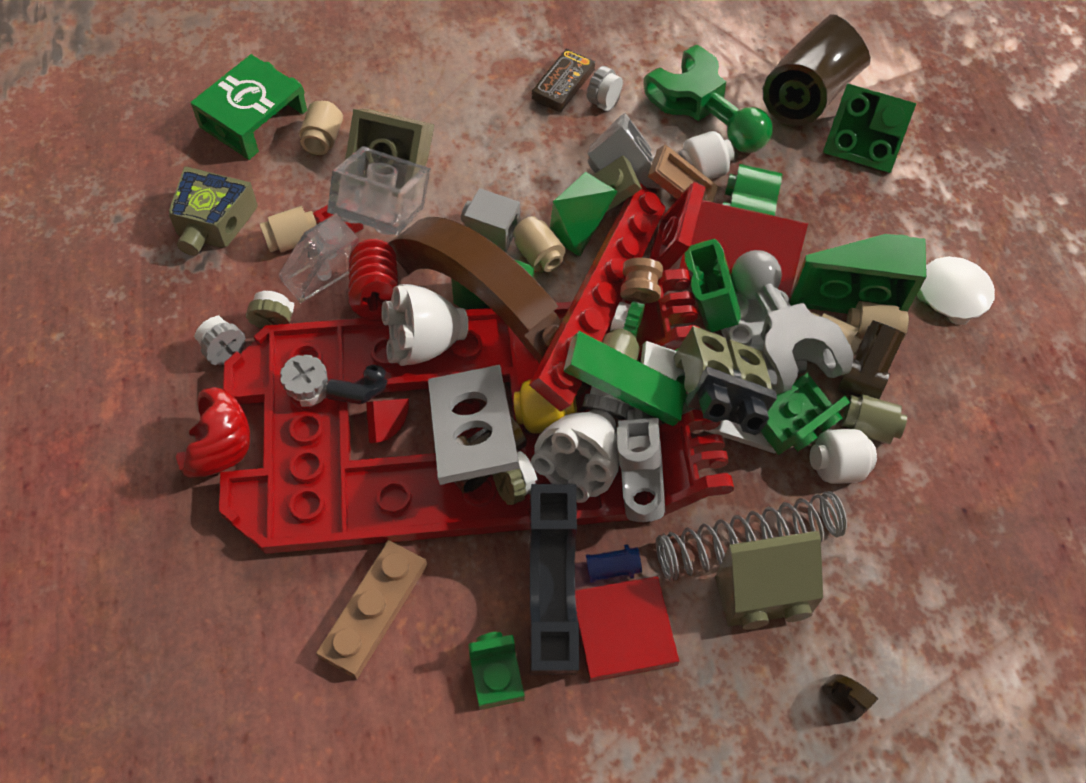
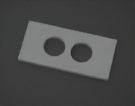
M500 365L428 379L437 473L440 485L520 468ZM477 398L487 402L486 406L475 414L458 415L452 412L455 405L467 399ZM483 427L492 431L491 436L486 441L477 445L465 446L456 442L458 435L470 428Z

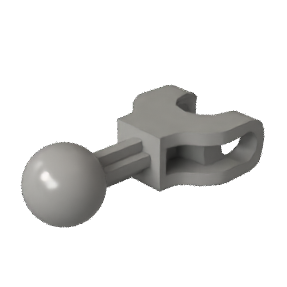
M753 250L741 255L733 265L731 279L736 291L747 299L757 300L766 315L761 332V337L764 341L762 352L772 390L776 394L792 390L798 372L795 362L797 360H807L817 364L827 377L834 378L848 374L853 364V351L838 324L827 318L812 314L804 303L788 307L778 290L782 272L774 256L761 250Z
M630 406L627 418H625L626 420L618 421L619 427H617V448L619 465L622 471L625 514L631 521L650 522L662 518L665 513L659 420ZM647 491L654 494L655 498L647 505H640L634 501V496L638 492Z

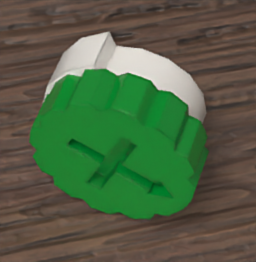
M635 301L631 304L620 302L610 331L625 329L637 338L645 304Z

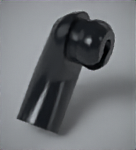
M369 365L363 372V378L355 383L330 379L326 388V398L353 404H364L384 392L387 385L386 371L379 365Z

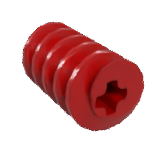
M366 239L358 243L351 250L348 258L349 304L353 311L362 318L382 320V304L384 301H391L393 289L395 286H398L397 257L393 247L387 242L379 239Z

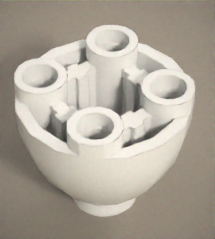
M399 284L393 289L391 301H384L382 304V321L384 325H389L390 339L387 342L386 349L389 363H399L401 366L428 361L442 354L456 340H464L467 336L468 316L465 309L455 308L448 300L425 287Z
M599 409L563 416L540 434L534 446L535 454L531 459L534 470L541 475H545L552 484H576L578 503L585 502L588 497H596L606 492L619 468L615 420L609 413Z

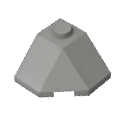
M623 113L590 145L588 164L597 173L623 155L630 161L639 183L641 182L645 187L662 189L661 186L647 176L652 165L651 161L654 159L651 147L627 114Z

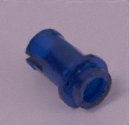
M626 544L622 550L593 555L586 554L590 583L626 575L629 576V579H634V574L642 573L638 547L629 548V545Z

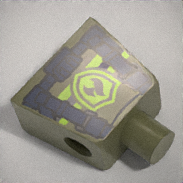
M185 166L169 209L171 222L177 235L180 236L177 247L185 254L197 256L204 243L221 248L227 247L258 207L251 182Z

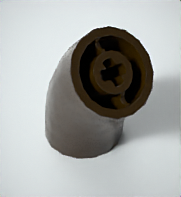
M834 14L826 17L795 45L766 77L762 90L763 101L768 112L778 121L787 125L803 126L814 122L825 111L832 100L846 87V84L850 83L870 65V53L863 38L842 17Z

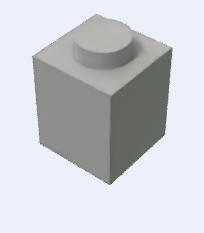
M479 188L473 200H468L465 203L461 213V221L464 222L465 226L486 237L506 252L514 238L513 231L520 222V202Z

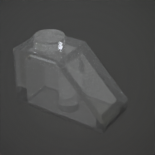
M336 213L304 232L278 274L280 280L300 303L304 302L349 274L348 258L351 250L359 243L358 237Z

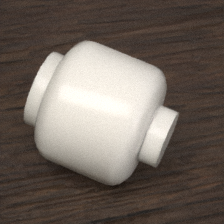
M715 131L687 139L684 142L683 150H680L678 155L710 180L726 175L730 168V161L734 160V150L731 142L728 139L724 140Z
M855 429L826 430L819 435L815 445L810 450L811 466L817 470L818 475L825 482L831 484L861 482L874 469L877 461L876 448L873 442L862 431Z

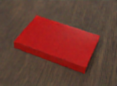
M702 200L691 245L716 239L723 248L730 275L734 263L744 253L753 250L768 252L776 258L781 267L782 278L778 290L785 292L788 298H790L808 223ZM684 253L682 255L679 269L688 270L685 262Z

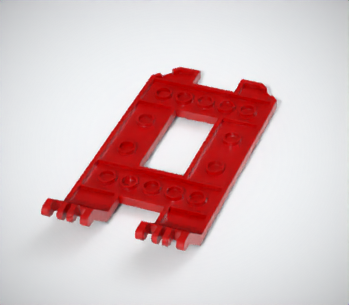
M664 270L662 277L658 279V285L661 287V297L656 302L645 304L643 318L636 338L639 345L637 361L641 362L642 347L646 341L676 350L681 346L692 326L700 328L696 325H689L670 329V326L674 324H688L698 318L697 308L694 306L695 298L693 293L683 291L669 293L664 296V293L667 291L685 290L691 285L688 270ZM622 298V300H621V302H624V303H627V304H631V303H632V302L627 301V300H625V299H623V298ZM572 302L556 303L559 307L554 312L561 321ZM491 308L465 310L468 316V333L464 340H456L450 348L428 361L401 366L399 363H389L386 351L387 342L390 339L389 325H384L382 320L355 318L265 325L253 336L255 341L241 354L236 351L224 362L223 390L234 396L239 404L264 402L263 468L220 472L219 512L227 522L265 554L387 543L388 540L400 542L529 530L530 494L526 495L525 500L514 505L506 504L496 489L492 474L479 488L465 494L461 492L454 482L440 485L436 453L351 460L349 403L324 398L320 403L313 406L301 407L300 401L289 396L286 390H284L280 380V372L289 359L306 354L312 355L313 358L317 357L325 365L328 382L330 379L355 383L363 378V372L367 366L379 365L386 371L387 385L384 392L429 389L428 379L500 365L503 383L510 382L513 419L516 421L514 393L521 390V386L525 381L532 379L539 363L509 326ZM612 321L606 331V334L610 332ZM592 386L576 399L577 413L589 412L582 408L585 395L590 394ZM694 409L683 414L681 421L674 426L667 423L659 426L665 496V513L663 516L708 496L725 495L734 491L732 476L728 473L705 475L699 478V470L722 468L729 462L727 452L722 450L725 448L722 435L710 434L697 436L692 439V432L696 430H713L721 423L720 421L714 422L703 418L702 411ZM524 424L519 426L527 439L526 447L520 451L531 462L535 454L534 446L541 433H529ZM620 465L612 484L606 492L596 497H588L585 502H577V525L629 520L625 514ZM535 471L537 477L535 484H552L545 475ZM647 491L638 492L634 496V501L640 505H647L654 500L655 495Z

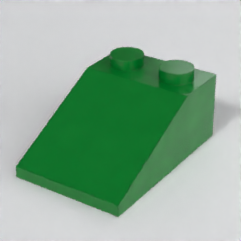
M882 234L808 254L804 258L789 298V304L793 306L804 303L807 309L848 314L849 309L856 308L859 301L898 306L901 311L908 312L927 277L926 239L909 237L902 234Z

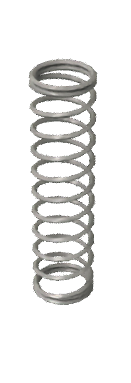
M828 491L822 493V495H813L810 502L799 498L796 500L794 507L786 502L780 505L778 511L768 506L764 509L762 516L755 511L749 512L746 520L739 515H735L732 517L730 525L722 519L716 521L714 529L703 523L700 525L697 534L692 529L685 528L681 539L673 532H669L667 535H658L656 538L658 560L665 577L671 582L673 580L676 581L679 577V566L674 547L669 539L673 536L681 547L686 572L689 576H692L693 568L685 548V535L687 532H690L697 541L702 567L708 572L710 569L709 561L701 542V531L704 527L713 536L715 553L721 565L725 553L717 536V528L720 523L727 527L731 545L739 543L733 531L736 519H739L745 526L747 542L751 540L756 541L754 533L749 526V520L752 515H756L761 521L763 539H767L766 532L769 538H773L772 532L765 521L766 512L772 511L777 516L779 537L783 536L781 524L787 536L790 533L781 516V510L785 506L793 511L795 533L800 534L797 519L802 532L806 533L804 522L797 512V506L801 502L808 506L811 530L816 531L812 517L813 513L819 527L821 541H823V526L817 511L812 506L813 501L817 498L820 499L821 516L827 530L831 535L838 538L845 535L847 530V518L843 504L834 492ZM828 497L831 499L833 505L835 506L837 515H836V513H835L833 507L831 506V504H830L829 501L827 500ZM829 510H830V512H831V514H832V516H833V519H834V522H835V526H834V524H833V522H832V520H831V517H830V515H829Z

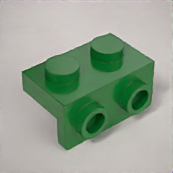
M806 373L794 382L792 390L776 395L777 400L768 411L769 420L761 430V433L778 455L791 446L799 452L818 438L813 430L819 427L823 433L839 422L842 416L838 411L850 402L844 396L832 405L811 376Z

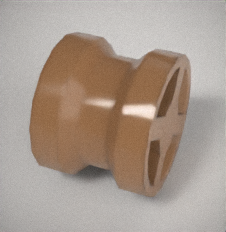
M649 258L626 260L623 263L622 270L626 281L621 285V297L630 302L635 301L644 304L658 301L661 297V287L658 285V279L662 277L663 265Z

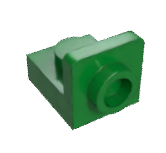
M491 632L477 637L476 642L468 644L479 710L525 701L515 652L514 636H503L501 632Z

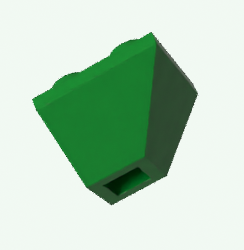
M847 83L823 153L891 173L917 103Z

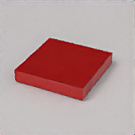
M696 182L690 183L658 223L649 259L660 262L663 265V271L669 270L691 246L705 187Z
M658 576L575 590L579 635L589 682L678 666L680 660Z

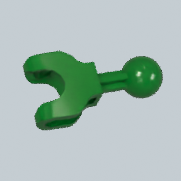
M693 45L683 51L681 63L683 74H673L665 69L656 68L644 76L645 95L660 110L672 115H688L697 121L702 120L709 114L714 115L727 125V137L732 146L738 151L754 153L763 149L770 141L773 127L769 116L763 110L756 107H745L739 110L724 98L727 81L719 76L718 59L703 47Z

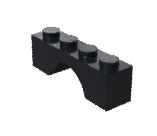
M531 484L530 675H576L579 671V625L575 595L576 484Z

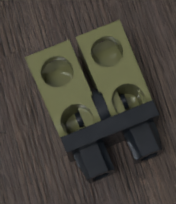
M692 326L673 357L675 366L685 371L684 386L686 392L689 393L686 397L687 406L702 411L703 418L714 422L728 420L740 424L743 432L755 436L758 435L769 420V409L777 400L776 393L772 390L763 352L733 340H729L727 343L725 337ZM703 342L712 345L713 349L708 348ZM740 355L748 358L749 361L746 362L740 357Z

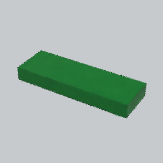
M578 331L572 337L564 372L671 426L681 421L686 395L683 384L581 331Z

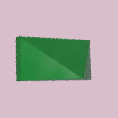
M588 172L583 173L553 201L550 229L565 248L577 256H581L618 191Z

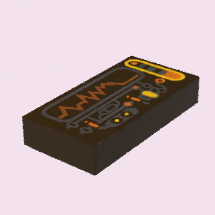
M565 49L532 89V99L562 112L595 70V61Z

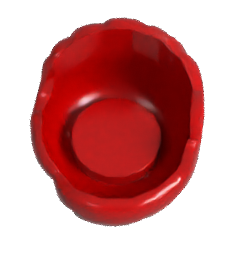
M212 387L201 390L197 397L200 421L188 433L190 436L195 437L196 442L189 444L185 452H179L176 455L181 473L188 478L207 477L230 469L241 462L248 452L250 429L246 415L234 396L221 388Z

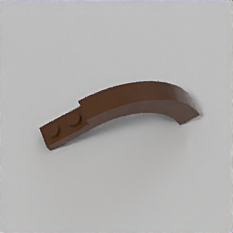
M441 217L422 218L388 243L393 247L397 261L408 275L418 269L434 270L454 279L473 292L509 326L540 364L562 322L554 312L559 306L542 286L500 247L471 228ZM582 381L576 394V399L591 385Z

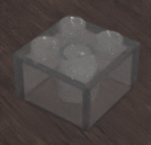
M362 146L332 171L327 213L340 216L343 221L348 223H361L373 227L381 234H394L398 236L424 208L431 168Z

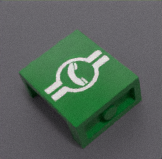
M252 54L190 102L198 126L248 160L259 152L253 132L285 105H289L301 114L307 111L304 97L305 91L300 82L293 77H287L276 70L271 63L263 62Z

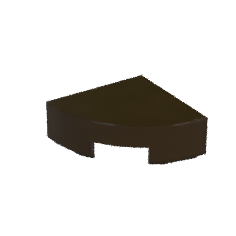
M841 674L832 675L821 686L822 690L855 721L879 699L859 682Z

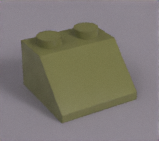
M353 109L342 181L409 198L412 197L429 158L435 124L371 109Z
M818 531L729 545L715 576L728 627L742 625L743 629L749 630L763 627L771 619L785 617L786 622H797L812 616V613L823 599L821 538Z

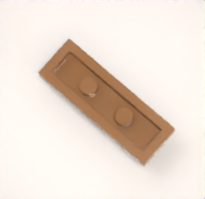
M388 540L316 652L318 658L358 679L426 569V559Z

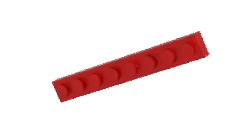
M641 182L639 184L642 189L625 200L529 383L530 387L560 412L571 406L582 384L581 380L563 371L572 337L578 331H581L602 342L617 307L622 300L620 294L621 285L626 281V277L622 272L623 263L632 258H642L666 209V206L660 201L658 196L650 192Z

